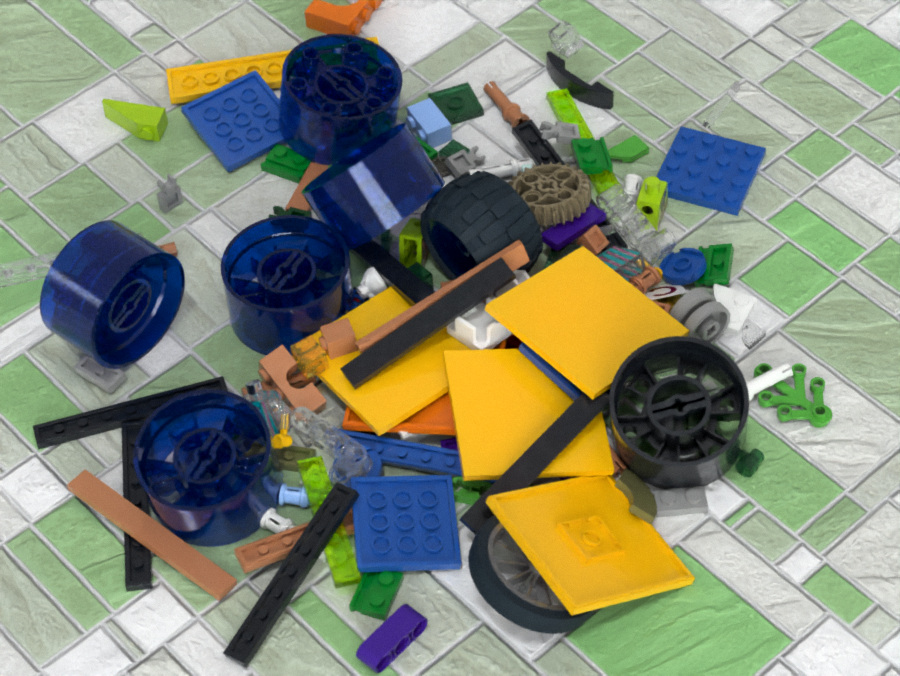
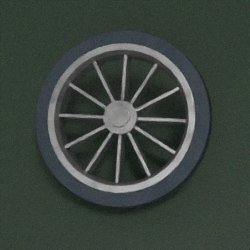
M495 515L489 518L479 529L469 550L468 565L470 574L477 590L485 601L504 618L528 630L558 634L578 628L594 613L595 610L571 615ZM501 539L507 546H505V545H503V544H501V543H499V542H497V541H499V540ZM494 555L502 560H495ZM502 573L516 574V576L506 580ZM522 582L518 590L513 587ZM532 588H536L539 601L529 598ZM550 596L558 605H552Z

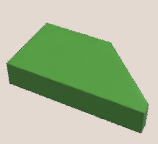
M634 135L610 148L608 152L612 159H622V162L632 163L648 154L649 147Z

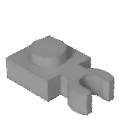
M543 121L539 130L543 131L541 138H556L557 143L568 145L571 144V140L581 139L577 124L556 121L555 125L550 122Z
M478 146L472 147L468 154L463 149L445 160V164L456 178L468 174V170L476 169V165L482 164L486 157L485 155L482 157L475 155L479 149Z
M167 174L168 180L166 183H163L160 179L157 181V186L161 189L157 193L159 208L165 214L183 203L181 189L176 184V179L170 174Z

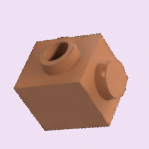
M348 318L320 327L322 337H319L318 341L322 352L327 351L330 360L358 351L355 344L356 336Z

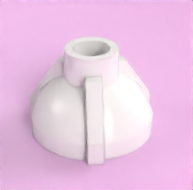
M370 267L365 271L360 283L361 285L356 287L358 294L363 300L367 297L371 299L387 289L385 282L374 267Z

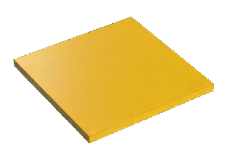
M584 246L487 303L485 307L487 313L592 400L611 388L617 370L635 350L660 338L672 336L687 337L690 331Z
M390 286L334 322L348 318L355 333L356 341L411 308L412 305ZM446 326L355 390L340 368L359 356V350L330 360L327 351L322 352L318 338L322 337L321 330L292 347L293 353L378 436H381L448 392L443 361L444 351L471 350L448 334Z
M519 349L451 350L443 352L463 481L498 480L574 402L572 398L524 356ZM602 411L537 478L613 475L614 465Z
M611 475L581 476L488 496L485 502L571 615L692 585L695 580L692 573L652 524L629 512L630 504L628 498L622 491L616 488V480Z

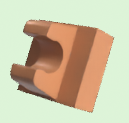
M595 224L578 238L577 244H582L591 253L597 255L609 244V241Z

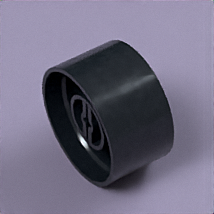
M686 336L665 337L651 341L635 350L617 370L609 397L611 435L615 450L627 469L636 474L645 483L665 490L707 486L730 470L739 458L745 443L749 412V393L741 370L728 354L717 346L701 339ZM677 368V375L666 377L657 382L652 374L660 370ZM688 373H693L697 377L694 379L684 375ZM707 374L716 379L725 388L709 396L708 391L701 382ZM640 386H644L648 388V391L645 393H641L636 389ZM625 395L644 404L641 415L618 416L619 407ZM727 405L731 406L734 410L722 411L721 407ZM717 421H740L737 431L730 440L715 433ZM633 432L637 436L629 440L625 433ZM647 440L658 451L652 457L636 446ZM696 452L702 457V459L680 462V456L691 455Z

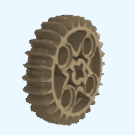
M559 161L558 164H553L552 162L545 165L542 163L540 166L533 164L530 169L525 167L524 172L518 171L517 176H512V181L508 182L527 203L538 224L545 227L552 224L556 226L558 223L565 225L567 220L573 222L574 217L579 218L581 213H585L586 208L590 206L591 185L587 175L583 174V170H578L576 166L570 167L569 163L562 165Z

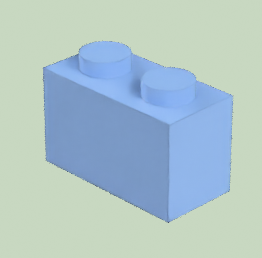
M431 98L407 107V126L410 130L413 129L416 136L434 148L452 140L451 124Z

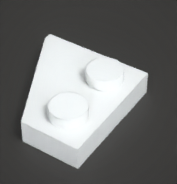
M715 283L713 285V295L716 301L726 307L730 313V322L724 332L739 337L757 304V298Z

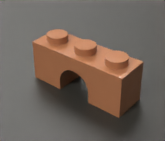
M282 344L259 360L258 374L265 383L269 381L274 389L272 391H274L276 398L278 399L279 396L280 402L284 401L289 407L287 411L293 420L296 421L298 419L303 425L326 409L327 401L312 382L306 387L299 389L289 385L287 378L297 371V362Z

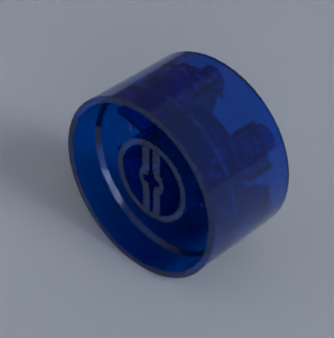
M321 35L297 45L286 57L282 68L278 125L286 143L301 156L324 165L363 164L379 157L384 153V146L391 144L396 133L403 81L398 63L389 52L378 44L353 35Z
M405 122L381 133L340 159L312 180L301 191V194L341 252H346L377 237L412 214L436 195L445 185V181Z
M282 215L263 219L239 232L230 241L223 253L221 275L232 329L242 343L260 354L267 356L283 344L293 358H298L293 353V346L319 331L321 326L334 322L355 307L350 255L346 242L334 228L320 220L299 215ZM330 273L333 277L326 278V274Z
M113 220L97 222L74 236L52 263L40 296L42 321L52 333L100 365L110 369L129 366L147 355L159 343L172 325L184 294V270L182 264L175 256L122 223Z
M215 389L188 392L161 405L149 416L140 429L133 452V463L137 478L157 521L184 542L196 546L215 547L240 541L260 528L261 519L270 508L276 509L279 503L280 488L283 483L281 464L266 420L260 411L245 398L231 392ZM255 440L266 448L265 452L245 457L243 454L250 450ZM173 452V462L165 461ZM175 491L179 494V497L173 503L161 498L169 497Z

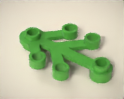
M766 363L759 364L754 369L753 378L771 370V366ZM797 363L792 366L795 390L784 381H779L772 386L785 396H773L767 390L759 393L758 403L760 406H779L777 408V418L780 421L809 420L815 427H824L832 419L831 409L824 405V379L814 377L810 381V391L813 392L814 404L806 398L804 378L806 377L807 369L803 364ZM790 406H800L804 410H792Z

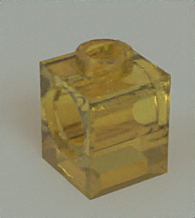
M312 335L290 346L292 357L297 362V367L308 380L329 369L326 352Z

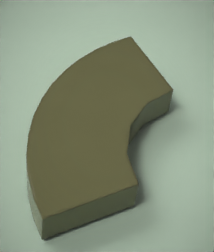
M626 468L615 486L628 498L630 504L629 512L651 524L657 513L655 497L649 487L636 474Z

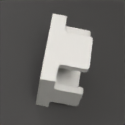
M493 295L488 297L486 304L496 299V297ZM483 302L461 317H457L454 322L447 326V333L471 350L493 349L513 334L485 311L486 304Z

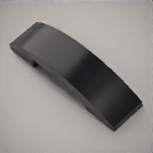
M550 51L546 53L548 74L563 92L590 106L602 109L613 108L614 91L598 81L592 86L565 69V60Z

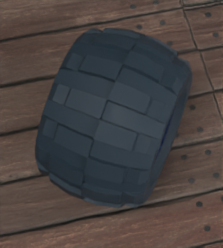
M476 171L472 175L468 173L452 180L436 192L421 214L420 227L424 242L433 259L451 280L457 279L517 240L523 243L530 260L517 270H525L528 274L542 253L541 230L527 203L506 181L486 171Z

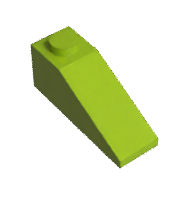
M109 99L102 100L106 118L139 139L160 142L168 125L165 108Z

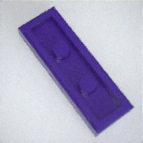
M590 203V206L586 208V212L581 213L579 218L574 217L573 222L567 220L565 225L558 223L556 226H552L541 233L542 242L558 251L580 237L590 227L605 221L606 213Z

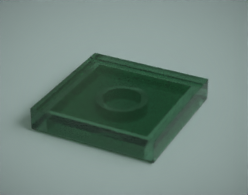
M468 82L428 94V98H431L451 125L484 116V109Z

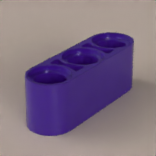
M403 604L359 646L356 652L357 659L375 673H381L423 633L428 624V619L410 605Z

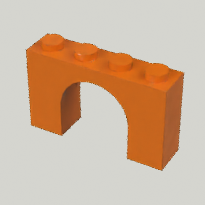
M313 0L305 10L306 27L351 41L360 32L364 23L369 21L372 13L380 7L383 0H359L345 6Z

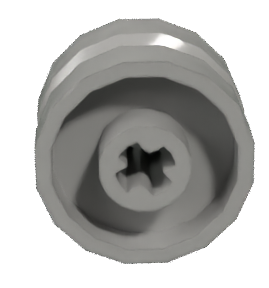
M704 288L693 289L677 301L670 312L673 318L690 330L687 337L701 339L711 344L723 334L730 322L728 309L720 302H717L715 297Z

